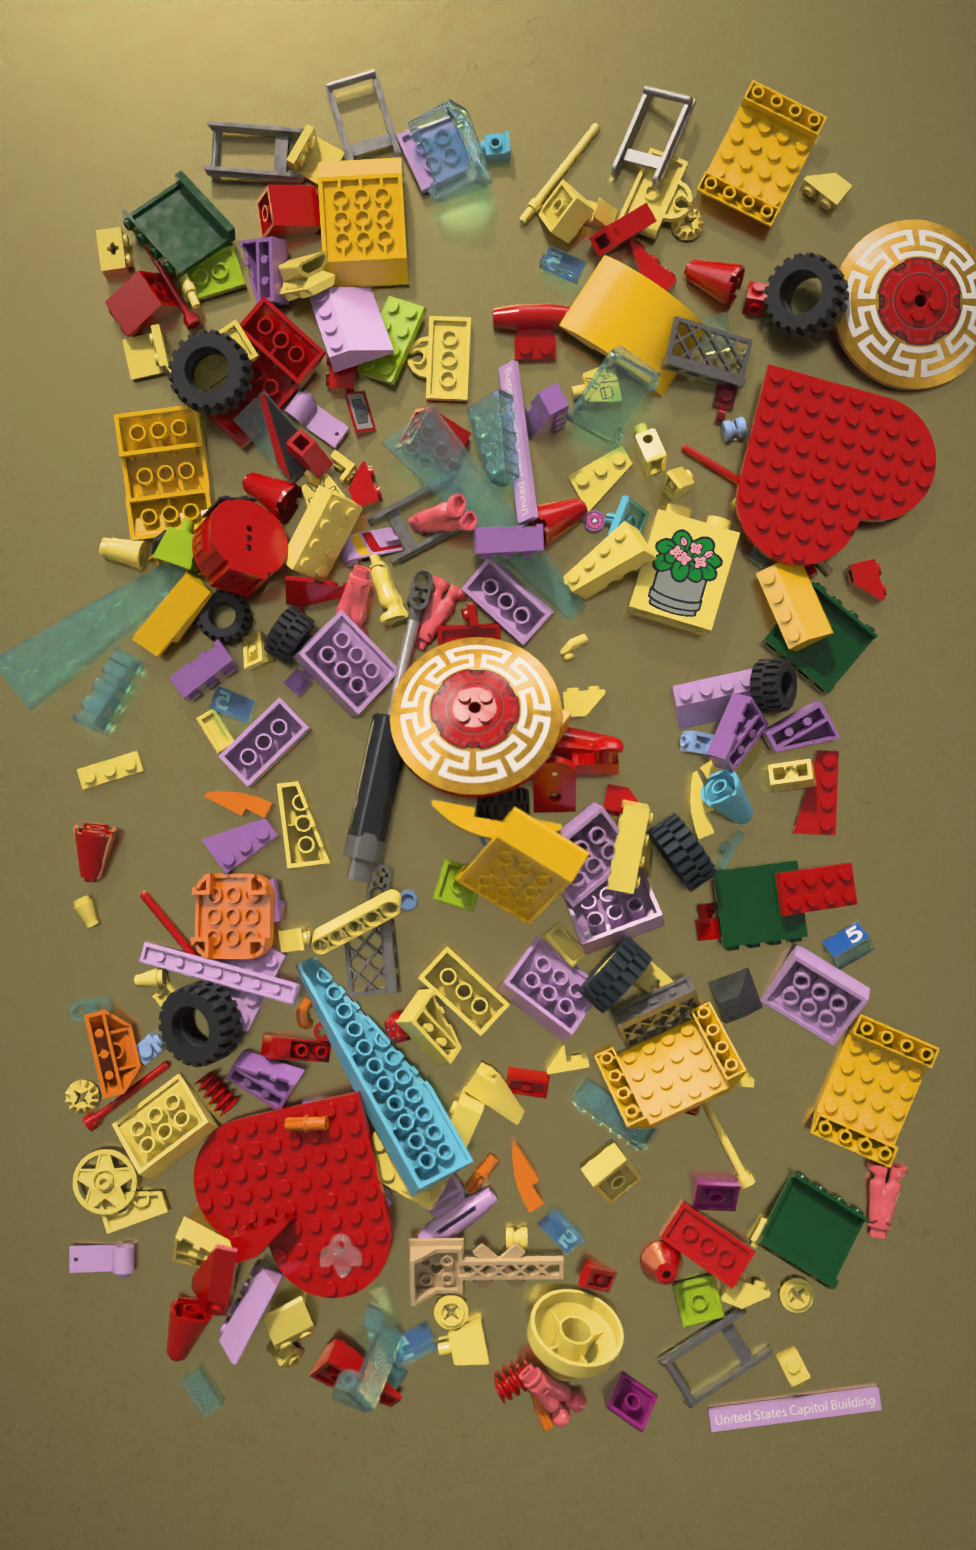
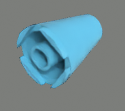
M728 769L712 774L707 779L709 781L707 785H703L700 795L704 803L737 824L749 822L753 817L754 811L739 776L734 771L730 772Z

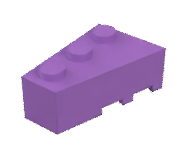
M264 237L238 241L240 247L244 250L246 257L244 262L249 267L251 274L249 279L256 302L258 303L265 296L274 306L288 305L289 301L280 295L283 279L279 271V265L288 261L287 240L276 237Z
M558 383L538 392L530 403L532 408L525 409L529 440L551 429L558 430L565 426V422H567L569 404Z
M732 693L706 753L715 767L735 772L768 727L767 720L752 697Z
M264 818L201 840L225 873L230 874L280 837V834L269 819Z
M243 1050L231 1066L225 1079L277 1110L284 1107L305 1070Z

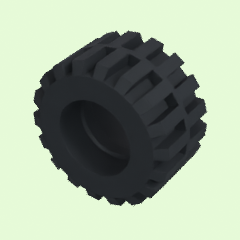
M216 589V592L212 594L196 618L202 633L210 640L215 642L218 639L223 644H228L229 642L233 644L237 642V639L241 640L244 637L243 634L245 632L248 633L250 630L248 627L252 623L250 619L252 613L249 610V605L241 596ZM225 605L233 607L236 613L234 622L227 628L216 627L213 623L215 611Z
M294 606L287 608L268 633L264 643V650L281 662L288 664L294 659L292 656L309 639L314 628V619Z
M786 658L759 659L755 666H753L750 676L751 697L761 712L789 711L794 704L797 693V677L793 664Z
M515 788L495 796L476 798L478 818L488 820L505 819L514 807L530 816L528 789Z

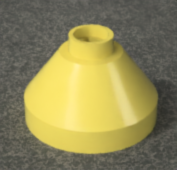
M573 1289L555 1290L542 1296L534 1305L527 1325V1337L533 1352L548 1368L552 1377L564 1382L572 1379L596 1377L607 1372L615 1364L624 1340L623 1328L615 1312L594 1295Z

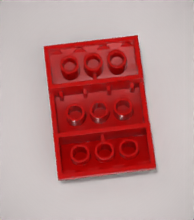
M265 296L262 297L240 323V326L260 356L252 362L253 367L251 370L254 372V379H250V383L253 385L251 391L247 390L245 393L248 398L245 402L240 400L238 402L240 407L236 410L233 408L229 409L228 414L222 415L218 413V416L207 414L243 448L267 428L260 397L265 394L282 412L297 392L303 388L326 354L321 347Z

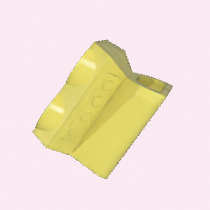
M323 251L303 256L279 265V271L283 279L280 295L287 301H291L297 298L310 297L333 286L335 274L323 271L328 261L327 252Z

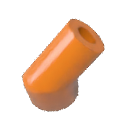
M307 996L295 1012L297 1025L305 1030L312 1026V1021L308 1017V1011L312 1003Z

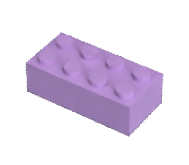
M279 697L218 757L247 787L252 788L312 729Z

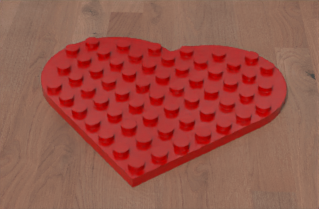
M768 364L735 495L736 514H738L745 537L749 542L751 541L761 554L785 565L808 566L831 558L851 540L859 521L883 522L899 517L914 508L924 498L933 482L936 470V450L931 433L923 420L911 408L897 400Z
M360 1091L232 1120L215 1130L202 1145L194 1167L193 1182L195 1196L203 1215L221 1235L229 1239L238 1228L247 1226L250 1229L255 1227V1223L267 1220V1223L274 1221V1217L286 1214L287 1217L295 1215L293 1221L269 1245V1248L279 1270L296 1287L318 1297L342 1298L360 1292L380 1275L388 1261L393 1244V1226ZM305 1115H309V1117L327 1116L329 1127L327 1131L310 1130L308 1133L304 1130L287 1131L284 1126L285 1119L304 1117Z

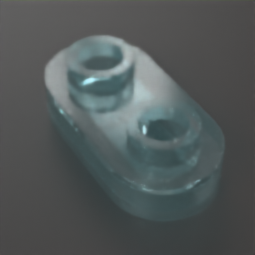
M106 997L77 1000L71 1003L68 1013L72 1020L81 1022L85 1021V1014L100 1011L98 1007L100 1003L104 1004L105 1010L111 1013L112 1003ZM78 1007H83V1014L78 1013Z

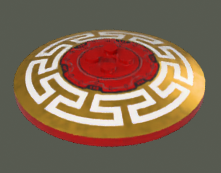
M902 220L884 225L872 231L851 249L839 268L845 275L844 279L847 280L849 286L848 289H845L849 292V300H845V304L848 307L846 312L842 311L840 316L843 318L839 323L836 321L833 326L842 349L859 370L871 379L892 388L923 390L939 386L956 378L975 362L976 250L965 238L955 231L934 222ZM916 296H920L923 299V307H918L915 304Z
M484 637L450 641L433 648L418 658L398 683L390 709V726L394 744L399 756L409 770L421 781L441 792L469 798L502 794L519 787L535 776L547 763L555 750L562 724L560 696L546 668L524 649L512 643ZM473 705H478L481 707V710L478 713H472L469 711V708Z

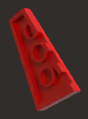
M816 751L813 760L816 786L805 788L802 804L799 808L797 821L792 833L836 835L839 751Z

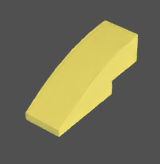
M698 771L691 773L688 806L695 837L701 839L714 833L706 814L714 809L705 804L700 794L703 783Z

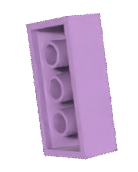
M492 556V559H486L461 588L522 645H525L555 613L551 607L495 556Z
M752 669L672 686L670 692L679 729L721 720L732 693L751 697L750 676Z

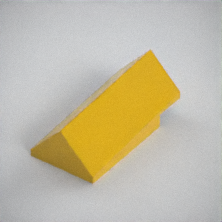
M187 570L135 633L132 640L160 658L172 641L175 643L179 642L213 592L193 571Z

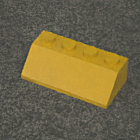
M776 563L756 573L790 650L797 652L834 633L804 566Z

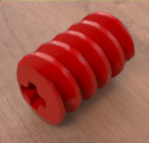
M215 1070L208 1072L193 1085L201 1084L198 1089L199 1092L206 1090L203 1098L211 1097L208 1103L209 1106L217 1104L213 1111H222L219 1116L220 1118L236 1105L239 1098L231 1099L234 1091H225L228 1084L220 1085L223 1077L215 1078L218 1073Z
M524 1359L523 1368L516 1364L517 1372L509 1368L510 1376L507 1377L504 1373H501L502 1381L494 1377L495 1389L504 1404H506L505 1397L511 1401L513 1400V1393L516 1396H520V1388L524 1392L528 1391L519 1375L529 1365L536 1368L533 1363H529Z

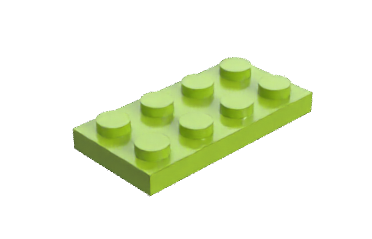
M388 296L381 317L394 353L359 364L356 372L394 386L427 309L424 306Z

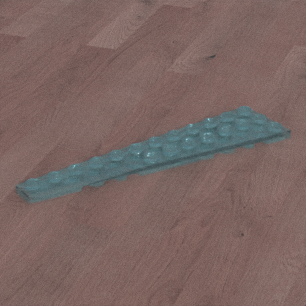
M430 404L381 443L443 502H448L449 498L454 494H462L466 499L464 512L471 510L477 516L475 528L516 527V525H521L518 524L515 511L433 404ZM544 550L534 554L533 558H521V554H514L513 558L505 559L569 620L587 607L579 595L571 591L563 578V574Z
M165 562L0 654V674L26 707L31 710L153 613L188 569Z

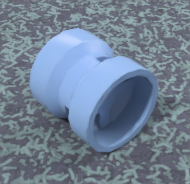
M744 417L736 418L735 421H722V432L726 442L732 441L736 437L740 439L747 437V426Z

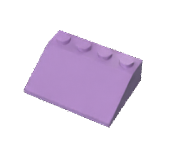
M329 287L309 297L334 373L394 353L371 287Z
M342 610L330 619L292 656L351 717L359 715L392 680L397 669L396 665Z
M593 802L556 832L589 852L588 857L572 883L561 893L572 908L609 878L611 861L615 854L614 844L616 836L619 834L618 827L603 806L596 802Z
M640 867L637 876H641L638 889H634V894L608 889L607 879L575 907L572 908L565 900L585 955L617 944L627 936L633 938L665 926L663 914L645 872Z
M538 936L496 990L563 1042L573 1035L592 1007V1004L578 992L589 975L576 965L571 968L549 944Z
M797 944L784 961L761 1002L834 1046L868 1002L870 988Z
M272 946L269 952L262 958L215 959L214 961L277 978L288 954ZM220 985L223 987V991L227 990L232 995V1000H236L238 1004L237 1009L242 1014L240 1022L243 1023V1031H250L266 997Z
M262 1259L260 1264L255 1263L249 1274L253 1276L250 1283L245 1282L239 1293L242 1295L240 1302H234L229 1312L232 1314L230 1321L225 1320L219 1331L222 1334L219 1341L234 1365H236L283 1276V1273L277 1266Z

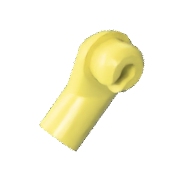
M582 634L572 638L561 649V656L563 655L565 661L574 658L572 651L575 648L588 643L586 635Z

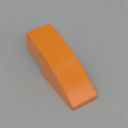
M217 791L208 792L204 795V797L241 816H245L247 811L250 810L267 819L274 806V803L245 793Z
M515 1141L512 1143L514 1176L521 1198L527 1210L531 1213L544 1204L543 1198L534 1186L539 1181V1177Z

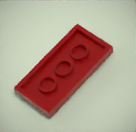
M852 863L775 873L781 916L858 905Z
M685 1202L681 1204L660 1237L732 1289H734L756 1254V1251Z

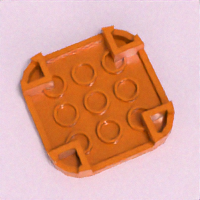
M210 873L203 875V878L199 880L196 887L192 888L191 895H195V935L190 937L191 945H194L197 952L202 955L201 957L206 959H258L265 956L271 949L274 938V889L269 879L263 875L252 873Z

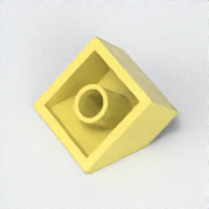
M562 179L537 214L551 233L569 244L577 236L584 223L590 219L594 209L581 194Z
M615 1143L606 1147L603 1152L581 1168L591 1185L610 1205L643 1179Z
M301 1296L261 1316L276 1351L279 1349L282 1351L291 1347L292 1342L298 1339L305 1340L309 1338L312 1332L315 1331Z

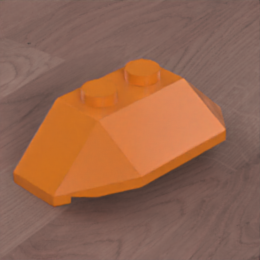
M107 1010L85 1014L84 1019L103 1099L124 1094L141 1067L132 1025Z

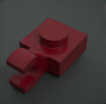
M717 384L712 407L718 408L715 422L722 423L725 420L727 410H733L738 389Z

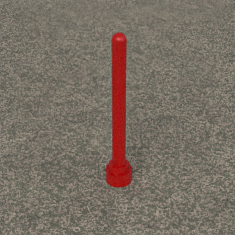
M144 246L184 315L183 323L187 330L196 329L202 323L199 315L190 310L173 279L163 269L162 263L158 259H153L149 249Z
M685 444L682 446V451L738 485V475L689 445Z
M145 891L141 892L140 898L184 952L199 956L151 896Z
M164 1061L128 1088L124 1094L116 1097L97 1113L93 1112L92 1114L88 1113L82 1118L84 1125L91 1132L99 1127L101 1119L169 1069L170 1062Z

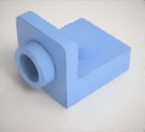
M683 731L680 738V751L708 756L706 753L714 735L699 731Z
M152 1032L136 1045L139 1059L144 1065H147L166 1049L164 1046L165 1042H162L159 1034L155 1035Z

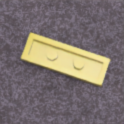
M139 751L77 769L83 790L145 771Z

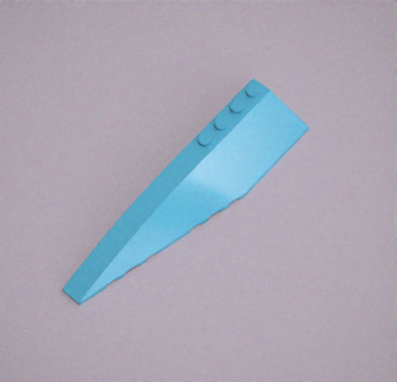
M315 957L297 964L298 973L330 1044L354 1091L361 1092L365 1111L411 1196L413 1197L433 1187L473 1163L472 1157L427 1080L424 1081L419 1076L417 1069L409 1065L404 1059V1055L391 1045L388 1037L368 1015L365 1016L360 1010L361 1007L345 994L346 991L343 987L335 983L332 979L333 976Z

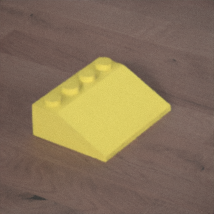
M181 1073L177 1074L112 1124L138 1174L149 1180L155 1178L218 1129L210 1112Z

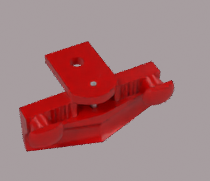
M569 727L556 745L547 763L533 776L534 813L576 812V775L619 774L618 753H622L624 750L623 742L614 736ZM551 793H559V795H556V796H552V795H550V794H551Z

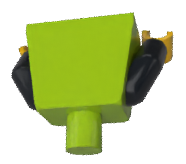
M183 518L180 530L168 527L167 530L161 532L153 540L152 555L148 558V562L152 563L156 560V567L163 562H167L194 572L198 570L197 576L201 579L203 574L199 570L192 553V532L196 522Z

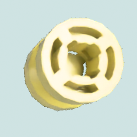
M506 1227V1250L514 1243H517L523 1249H528L527 1227H520L516 1232H514L512 1227Z

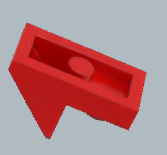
M587 1260L580 1274L578 1285L585 1289L609 1293L617 1273Z

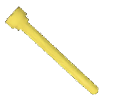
M710 1102L702 1104L738 1174L736 1177L740 1182V1189L753 1185L756 1181L752 1173L749 1174L748 1171H745Z

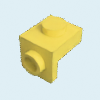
M272 1342L266 1347V1350L281 1367L287 1368L296 1366L304 1353L302 1348L295 1347L293 1343L291 1347L282 1351L280 1349L276 1351Z

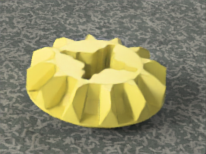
M688 206L689 214L685 219L693 221L691 228L687 225L682 226L685 221L684 218L680 221L671 222V229L675 236L686 241L696 239L704 228L703 215L697 209L694 210Z
M88 1080L75 1081L65 1093V1102L68 1104L69 1110L77 1114H87L93 1111L100 1099L98 1088ZM88 1091L87 1095L85 1096V1099L87 1101H81L76 1103L78 1101L77 1099L79 1098L77 1093L79 1092L80 1094Z
M792 1277L790 1280L784 1281V1285L780 1289V1300L787 1310L794 1313L804 1312L810 1308L814 1301V1291L806 1280ZM791 1289L795 1291L801 1290L800 1296L803 1301L797 1298L792 1299Z
M455 1294L445 1295L435 1305V1319L445 1329H457L467 1320L468 1306L463 1298ZM446 1306L449 1308H453L456 1306L455 1313L457 1315L454 1316L451 1314L450 1316L446 1317V1314L448 1312Z

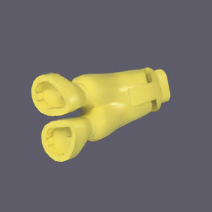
M373 554L370 556L372 564L369 566L371 577L381 607L388 609L387 612L381 615L380 622L382 625L389 624L390 628L402 626L407 623L408 611L405 609L404 601L394 586L389 567L382 561L380 555Z

